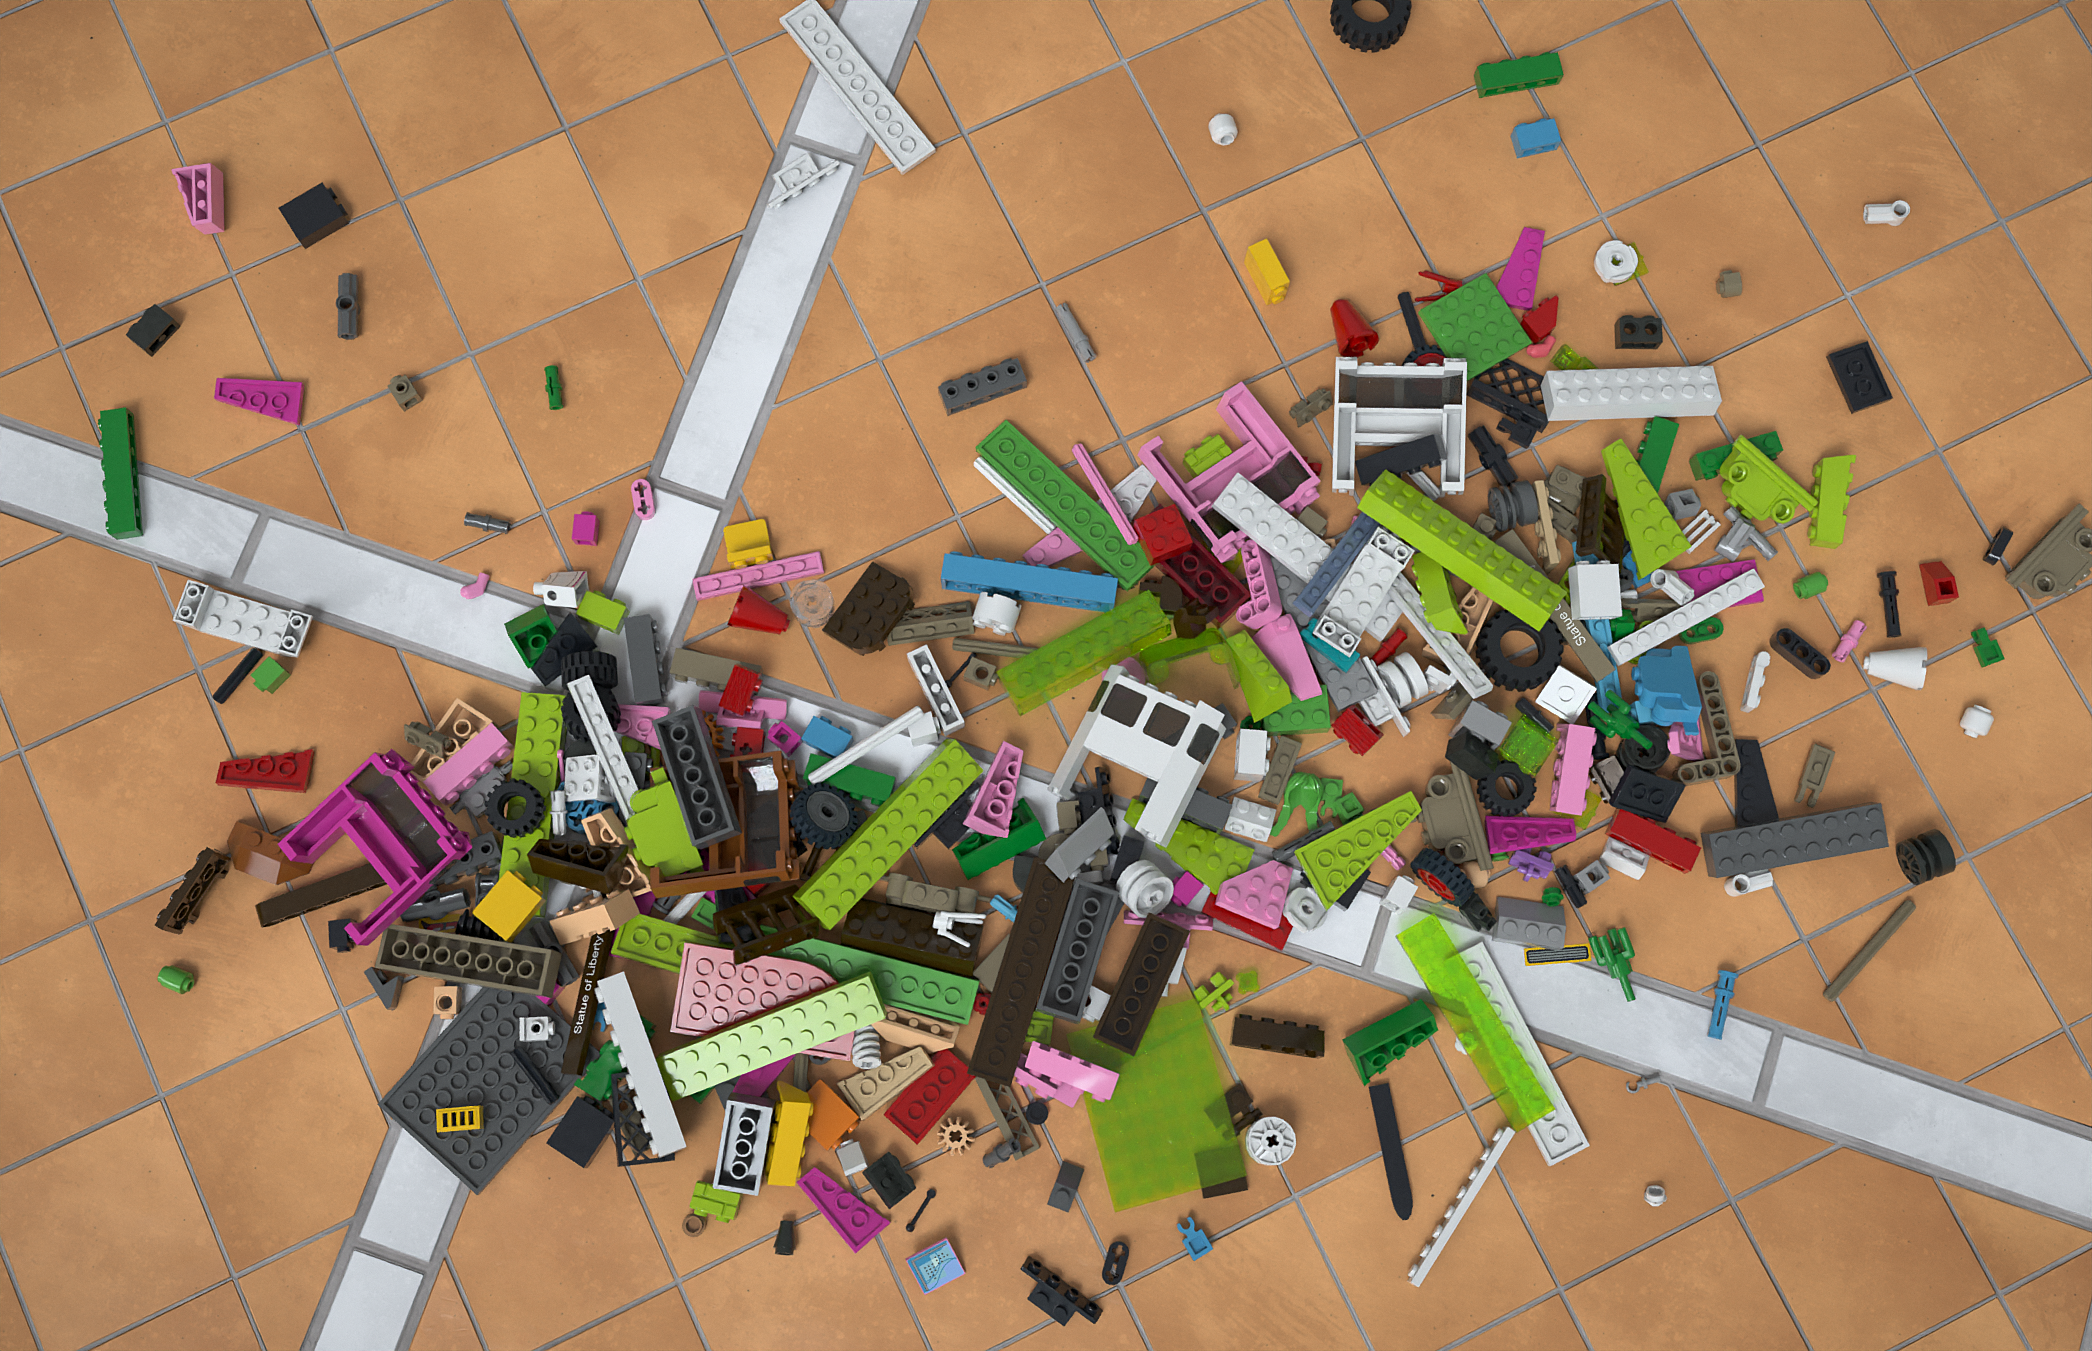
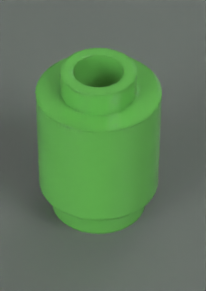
M1815 572L1798 579L1793 584V589L1799 599H1808L1825 592L1828 580L1824 574Z
M173 965L164 966L157 978L163 987L180 994L189 992L195 982L192 973Z

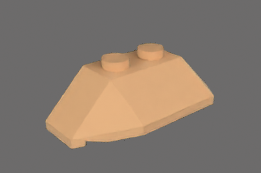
M884 1004L887 1011L886 1019L871 1024L885 1040L912 1049L923 1047L928 1054L954 1047L960 1026L954 1021Z

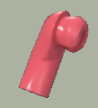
M1548 335L1543 344H1530L1526 349V353L1533 358L1546 357L1554 346L1556 339Z

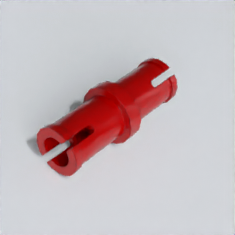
M1397 628L1386 642L1383 641L1380 644L1379 650L1369 660L1372 659L1377 667L1383 664L1390 656H1394L1395 650L1408 638L1407 635Z

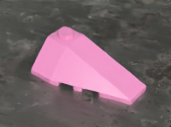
M1291 614L1280 616L1276 620L1264 625L1252 637V640L1284 679L1289 689L1301 701L1322 695L1320 685Z

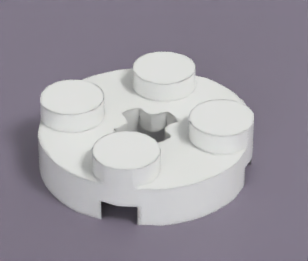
M1613 240L1603 244L1597 251L1594 267L1604 282L1620 283L1628 280L1633 275L1638 264V258L1635 250L1630 245L1626 246L1622 244V241ZM1614 257L1616 260L1621 261L1618 266L1611 263Z
M1299 887L1287 895L1282 912L1293 927L1302 933H1307L1324 924L1327 912H1325V908L1313 888ZM1307 905L1309 914L1303 911L1302 906Z

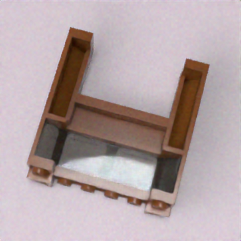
M781 750L718 759L742 834L709 846V871L665 877L660 867L650 868V889L655 897L662 898L800 879L803 867L798 859L797 850L793 845V841L797 840V834L794 830L795 827L793 828L791 823L793 818L790 817L792 802L795 800L794 790L800 789L795 760L785 758ZM664 766L663 768L666 773V776L668 780L671 782L667 766ZM662 767L650 768V772ZM650 773V787H651V786H654L655 783H654L653 778H652L651 773Z

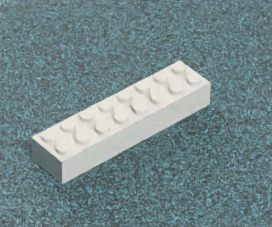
M1713 366L1547 371L1541 383L1548 421L1652 418L1654 416H1713L1722 402Z
M621 972L597 981L598 987L594 988L598 1002H604L606 1009L602 1010L606 1024H611L613 1027L610 1035L614 1046L619 1045L621 1052L618 1053V1058L622 1068L627 1067L629 1074L625 1075L629 1089H635L637 1096L633 1097L637 1111L642 1110L645 1118L641 1119L645 1133L650 1132L652 1140L649 1141V1145L653 1155L658 1154L659 1158L686 1148V1143L625 973Z

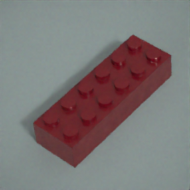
M1159 504L1150 513L1163 509L1164 507L1161 504ZM1189 532L1193 541L1190 550L1159 562L1155 566L1165 576L1175 580L1180 586L1182 593L1189 600L1198 598L1200 605L1218 606L1220 614L1211 622L1220 629L1237 613L1240 606L1250 600L1251 593Z

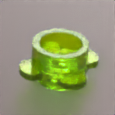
M1250 971L1246 974L1238 973L1236 975V980L1239 983L1238 992L1241 995L1246 994V992L1252 991L1257 993L1260 986L1257 984L1258 974L1255 971Z

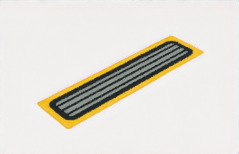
M1590 944L1564 945V948L1558 951L1537 947L1524 948L1525 965L1535 966L1591 961Z

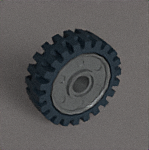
M821 783L811 784L803 789L791 806L790 817L793 818L791 820L792 825H797L794 829L796 833L802 832L800 837L803 840L807 837L808 844L812 845L815 842L816 848L820 849L823 846V849L828 850L830 847L831 849L840 847L849 839L857 827L858 819L856 817L858 814L857 811H853L855 805L853 803L849 804L851 799L848 796L843 797L844 792L842 790L836 792L837 787L835 786L829 789V784L826 783L822 786Z

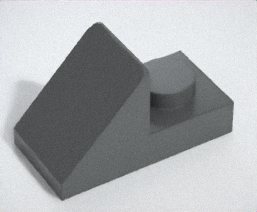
M370 967L365 970L364 974L385 1008L391 1011L395 1010L404 977L396 976L386 983L385 981L388 980L387 976L381 969L378 970L377 968Z
M1063 1161L1047 1205L1069 1213L1084 1169Z

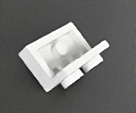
M1429 665L1423 671L1429 691L1434 690L1439 694L1445 689L1449 690L1457 680L1450 670L1445 674Z
M1234 797L1225 830L1267 842L1276 809Z

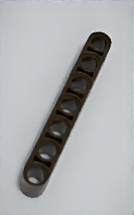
M369 863L260 902L255 905L261 927H270L385 886L387 883L372 864Z

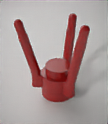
M1427 270L1418 272L1420 276L1442 282V292L1446 293V295L1462 287V280L1448 278ZM1446 295L1415 298V301H1435Z

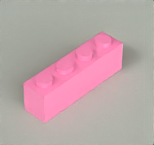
M490 723L423 783L445 806L457 801L459 795L464 790L473 787L479 777L490 772L494 764L500 759L506 758L514 746L498 728Z

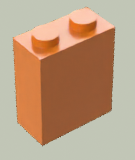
M819 1079L807 1092L810 1102H813L812 1116H808L807 1121L809 1123V1133L827 1151L831 1148L836 1150L844 1141L841 1137L847 1131L851 1134L859 1126L858 1120L860 1117L822 1079Z

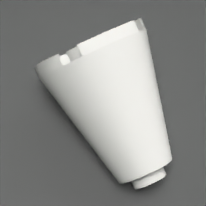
M1915 647L1870 652L1869 657H1864L1863 669H1867V674L1914 690H1921L1926 675L1925 661H1927V648Z

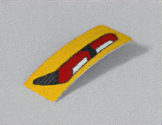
M461 914L446 915L439 920H431L430 917L419 919V929L444 933L455 932Z

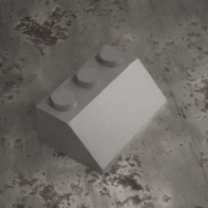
M1102 807L1097 810L1045 862L1062 882L1068 878L1073 880L1082 871L1079 868L1082 864L1085 863L1088 866L1097 857L1094 853L1098 849L1104 851L1112 843L1109 839L1114 832L1105 810Z
M1496 897L1494 918L1497 922L1493 926L1492 941L1557 951L1564 948L1566 922L1563 906L1551 907L1544 903Z

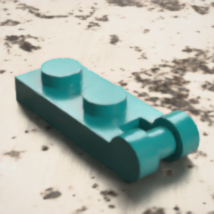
M1312 618L1308 622L1309 626L1300 632L1301 639L1347 673L1360 658V654L1354 650L1351 657H1348L1319 637L1317 639L1314 638L1312 635L1318 620Z

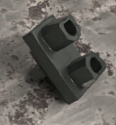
M1475 892L1459 907L1460 913L1466 917L1473 929L1478 932L1481 928L1490 931L1497 922Z

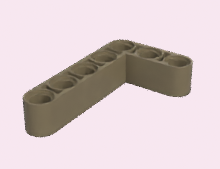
M1711 671L1702 673L1695 680L1702 704L1700 714L1712 759L1684 764L1673 772L1672 778L1682 781L1686 786L1727 779L1737 774L1741 768L1719 678ZM1702 679L1709 681L1710 688L1703 685ZM1708 699L1715 703V709L1708 705ZM1713 720L1720 723V730L1713 726ZM1719 741L1725 744L1726 751L1719 748ZM1724 762L1731 766V772H1727L1724 769ZM1703 766L1710 770V776H1706L1703 773ZM1682 770L1688 773L1689 780H1685L1682 778Z

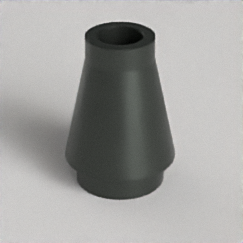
M780 1221V1227L773 1246L775 1254L789 1256L793 1255L794 1250H796L793 1221Z

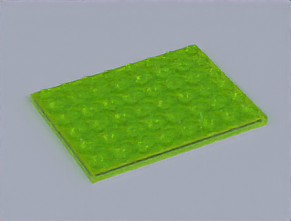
M1197 998L1156 1009L1135 1057L1093 1038L1097 1026L1066 1034L1072 1056L1120 1074L1111 1100L1106 1099L1105 1102H1101L1092 1098L1093 1093L1088 1091L1083 1093L1115 1212L1247 1176Z

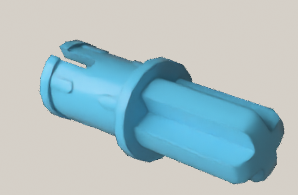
M999 894L995 895L990 905L1002 913L1006 920L1009 919L1014 923L1018 911L1017 905L1013 906Z

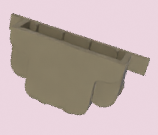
M2077 504L2070 513L2059 519L2005 576L2007 578L2006 581L2014 589L2019 586L2033 599H2042L2045 596L2058 597L2064 593L2070 595L2078 587L2076 585L2078 580H2084L2091 573L2089 569L2092 567V555L2089 552L2092 551V529L2085 528L2080 523L2089 511L2081 504Z
M1450 762L1453 773L1432 777L1425 788L1427 798L1419 804L1422 811L1416 818L1418 823H1422L1424 830L1421 832L1423 843L1427 844L1429 849H1433L1434 852L1443 851V856L1448 861L1453 862V865L1477 860L1480 871L1493 869V863L1468 774Z
M889 873V876L883 875L879 879L880 881L888 882L886 904L920 910L925 913L936 914L937 910L955 913H975L977 901L991 902V897L979 895L977 890L958 886L953 890L915 882L912 877L902 874Z

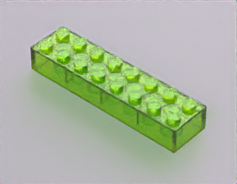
M1147 590L998 670L996 673L1002 688L1019 716H1022L1109 669L1110 665H1116L1172 634L1171 624L1151 592Z

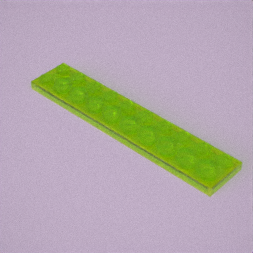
M1435 913L1396 935L1395 937L1515 1133L1554 1111L1553 1104Z

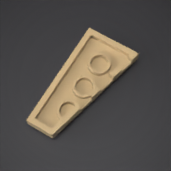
M1539 480L1531 485L1538 506V521L1534 528L1535 536L1540 537L1537 554L1538 557H1542V570L1548 575L1559 564L1561 553L1556 548L1555 543L1557 532L1552 527L1551 522L1553 512L1552 508L1548 506L1547 501L1549 491L1544 485V480Z
M918 1047L886 1063H882L877 1068L837 1083V1085L861 1120H866L934 1067L935 1064L923 1047Z

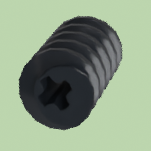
M466 909L460 916L455 934L500 942L504 941L501 936L474 914L469 916V909Z

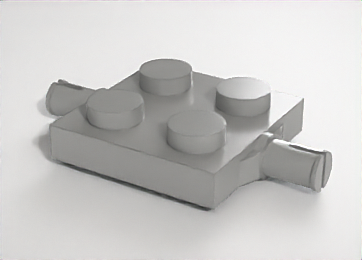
M509 760L500 768L494 766L490 772L479 777L473 787L464 790L459 795L460 800L449 807L450 810L456 815L464 807H467L477 818L484 815V810H487L484 803L489 800L488 792L493 793L494 789L492 787L495 785L500 786V781H507L505 775L512 770V762Z

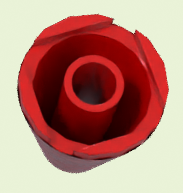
M1338 299L1332 304L1330 312L1339 354L1343 357L1358 358L1364 355L1363 351L1369 348L1370 351L1374 349L1379 342L1378 334L1351 302Z
M743 585L727 625L780 635L782 631H787L791 620L787 619L788 614L748 586Z

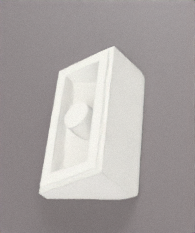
M1609 837L1600 855L1599 862L1639 880L1646 870L1650 856Z

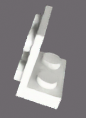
M597 754L566 758L565 802L598 800L607 803L615 802V794Z

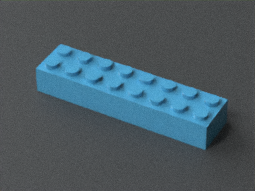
M960 552L944 554L941 573L942 589L979 595L981 592H988L987 596L998 594L1014 600L1113 614L1118 578H1114L1113 575L1102 573L1099 576L1092 575V572L1080 570L1078 573L1071 572V569L1065 567H1058L1057 570L1050 569L1048 565L1044 564L1030 566L1023 561L1009 563L1002 558L988 560L984 559L981 555L967 557L963 556Z

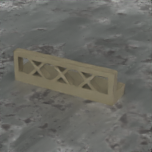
M970 601L912 609V611L907 610L888 635V646L974 634ZM967 610V612L956 613L957 611Z
M976 1077L975 1080L1006 1142L1014 1138L1012 1134L1014 1132L1018 1134L1017 1140H1019L1020 1135L1027 1136L1034 1145L1024 1152L1020 1150L1018 1153L1013 1154L1015 1160L1039 1149L1040 1147L1010 1087L1000 1084L999 1090L990 1088L985 1079ZM1002 1086H1004L1007 1093L1001 1091ZM991 1091L997 1092L996 1099L994 1098ZM1000 1094L1009 1096L1011 1100L1009 1111L999 1108L997 1101ZM1013 1106L1017 1113L1011 1112ZM1002 1112L1008 1113V1114H1007V1117H1006V1120H1005V1118H1004ZM1010 1114L1020 1118L1022 1123L1019 1131L1009 1128L1007 1122ZM1023 1126H1024V1128H1025L1027 1134L1021 1132Z

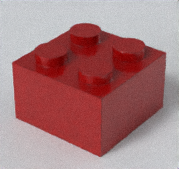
M1175 504L1135 519L1133 529L1139 537L1138 541L1150 566L1189 551L1193 544Z

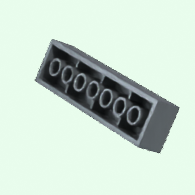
M1867 802L1701 833L1707 873L1709 877L1714 878L1889 847L1882 804L1877 802Z

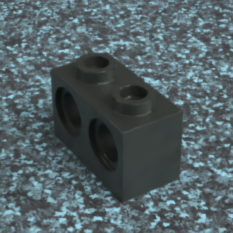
M1625 315L1619 318L1614 325L1615 349H1658L1663 343L1662 318H1655L1654 316L1634 318L1632 315ZM1624 328L1629 329L1632 334H1627ZM1645 329L1651 330L1653 335L1647 334Z

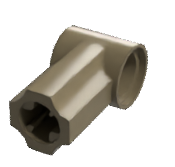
M1547 477L1544 485L1548 488L1549 499L1574 515L1581 500L1548 485L1550 477Z

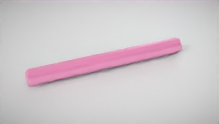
M1075 444L1072 448L1074 456L1128 545L1136 544L1139 540L1138 535L1083 444Z

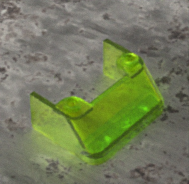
M1216 628L1206 629L1195 639L1174 638L1147 646L1139 654V663L1144 671L1145 682L1154 686L1168 678L1169 669L1167 664L1207 652L1214 663L1219 665L1226 664L1234 689L1238 688L1241 683L1231 648L1221 632ZM1158 704L1154 707L1155 713L1160 711L1161 706Z

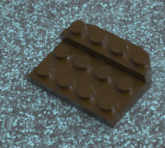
M872 561L822 631L861 656L877 650L880 652L886 647L883 642L907 609L912 611L914 608L913 589L903 577L896 576Z
M206 847L205 850H202L196 858L194 867L184 875V882L180 888L176 889L170 896V903L166 909H162L158 914L155 926L161 930L180 935L183 933V929L188 922L194 924L198 917L192 914L215 878L225 879L228 871L224 868L231 861V858L215 848Z

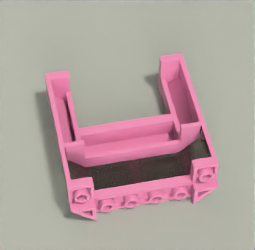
M1242 381L1224 393L1216 411L1244 446L1187 484L1182 481L1159 451L1163 444L1159 436L1141 446L1138 457L1221 563L1233 560L1238 553L1237 550L1242 548L1246 544V540L1250 538L1211 507L1236 473H1240L1289 514L1296 511L1299 515L1307 506L1320 497L1316 489L1320 483L1319 478Z

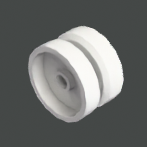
M1404 652L1396 656L1394 663L1387 661L1377 667L1380 679L1383 678L1389 688L1387 691L1391 698L1394 697L1397 700L1400 709L1410 704L1412 697L1418 700L1429 693L1423 672L1409 653Z
M1141 860L1131 864L1122 872L1117 881L1116 891L1119 892L1118 897L1138 917L1146 918L1149 912L1156 915L1168 905L1172 898L1174 887L1173 882L1151 861Z

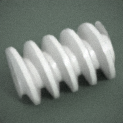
M871 1024L855 1030L852 1060L853 1064L861 1069H874L881 1065L880 1044L878 1043L880 1039L879 1035H877L878 1032Z

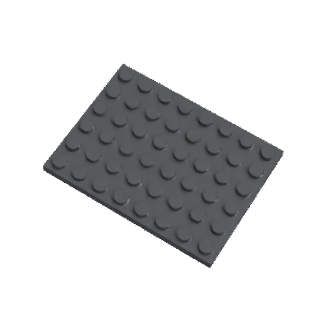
M482 987L377 1105L476 1195H480L575 1087L574 1083L578 1078L582 1079L585 1076L586 1067L590 1062L601 1057L599 1055L600 1051L589 1042L582 1076L561 1074L571 1025L534 995ZM551 1017V1021L555 1022V1035H552V1040L520 1041V1018ZM536 1024L533 1027V1031L535 1033L539 1032L540 1026ZM518 1046L522 1047L558 1094L559 1099L554 1104L549 1105L511 1056L510 1053ZM483 1106L484 1129L437 1133L436 1109ZM470 1111V1125H473V1111ZM461 1112V1126L465 1125V1112ZM447 1113L443 1114V1127H448ZM452 1113L453 1126H456V1113Z

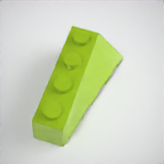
M1856 455L1823 458L1814 465L1812 475L1815 477V484L1812 486L1811 496L1818 501V504L1809 512V517L1812 518L1807 533L1808 538H1810V546L1836 549L1843 543L1847 517L1846 514H1843V511L1846 510L1850 498L1846 494V490L1849 484L1852 483L1853 474L1849 473L1850 464L1855 463Z
M1423 552L1412 555L1414 564L1411 566L1415 576L1418 577V580H1415L1418 590L1422 592L1419 598L1423 607H1426V610L1423 611L1426 621L1428 623L1432 622L1435 629L1439 631L1467 634L1468 630L1461 620L1463 615L1455 600L1457 597L1450 583L1452 581L1448 569Z
M1245 629L1226 639L1229 655L1254 723L1292 702L1289 686Z

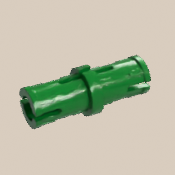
M555 365L546 366L544 368L547 383L545 391L548 392L549 409L560 410L563 408L561 397L563 388L559 382L558 367Z

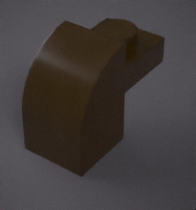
M1162 576L1161 584H1157L1155 580L1140 582L1138 596L1160 598L1158 614L1174 616L1175 612L1182 607L1181 588L1172 578Z
M1198 598L1188 601L1175 612L1173 617L1177 638L1195 639L1207 629L1206 624L1220 614L1218 606L1200 605Z

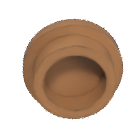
M696 1214L686 1216L682 1223V1229L689 1237L701 1235L706 1226L704 1218Z

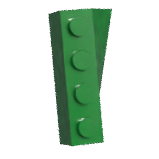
M1024 798L1017 801L1018 806L1012 809L1007 838L974 833L952 849L967 880L979 876L992 867H996L1000 863L1046 840L1038 819Z
M1420 999L1342 1039L1351 1063L1362 1084L1365 1086L1371 1082L1370 1077L1377 1072L1379 1074L1383 1073L1387 1069L1385 1067L1395 1058L1400 1060L1405 1056L1404 1054L1411 1046L1416 1048L1437 1032L1438 1027L1433 1013Z
M639 1014L650 1042L656 1034L654 1030L656 1025ZM608 1040L600 1049L599 1055L601 1057L590 1062L586 1067L587 1075L583 1080L578 1078L574 1085L599 1101L609 1100L612 1097L610 1074L628 1072L627 1067L622 1068L619 1061L618 1053L621 1052L619 1045L614 1046L613 1041Z

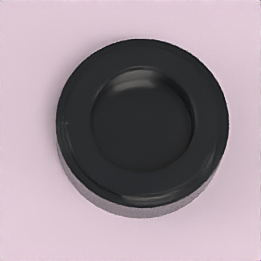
M1033 1102L1026 1109V1118L1031 1124L1040 1125L1047 1120L1048 1109L1041 1102Z

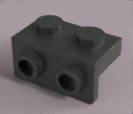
M889 1151L862 1172L888 1209H891L916 1189L912 1177L904 1172L898 1158Z

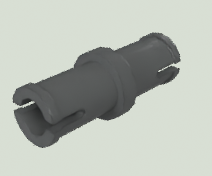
M467 512L465 515L464 526L481 528L485 532L491 530L508 534L511 522L509 520L492 518L488 514L482 516Z
M1014 1138L1004 1144L995 1146L993 1151L983 1156L984 1165L993 1168L998 1163L1008 1161L1011 1155L1020 1151V1142L1017 1139L1014 1141Z

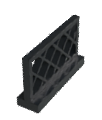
M1505 359L1499 363V368H1490L1474 378L1466 394L1467 396L1516 421L1519 419L1537 428V431L1540 433L1544 431L1549 421L1547 415L1540 412L1537 408V405L1544 404V400L1534 401L1532 392L1540 391L1542 394L1541 383L1544 379L1543 376L1509 359ZM1513 369L1517 371L1519 377L1510 379L1507 370ZM1503 372L1505 380L1496 382L1493 373ZM1489 375L1492 383L1485 384L1479 381V378ZM1533 379L1537 382L1538 386L1529 388L1526 380ZM1521 381L1525 390L1516 392L1512 383ZM1507 384L1511 393L1505 394L1501 392L1498 386ZM1527 394L1530 403L1524 404L1520 402L1518 396Z
M629 1072L610 1074L617 1167L674 1161V1153L661 1158L657 1154L658 1158L651 1159L643 1153L652 1137H649L641 1130L643 1127L642 1123L637 1127L629 1120V1117L637 1109L635 1103L627 1096L631 1090L628 1088L623 1093L617 1088V1078H626L625 1075H628ZM623 1099L633 1106L627 1116L619 1111V1104ZM625 1122L635 1129L628 1140L621 1135V1127ZM638 1132L648 1140L640 1150L631 1143V1140ZM627 1145L637 1152L631 1161H623L622 1151ZM639 1156H641V1157L644 1158V1159H641V1160H637V1158H638Z

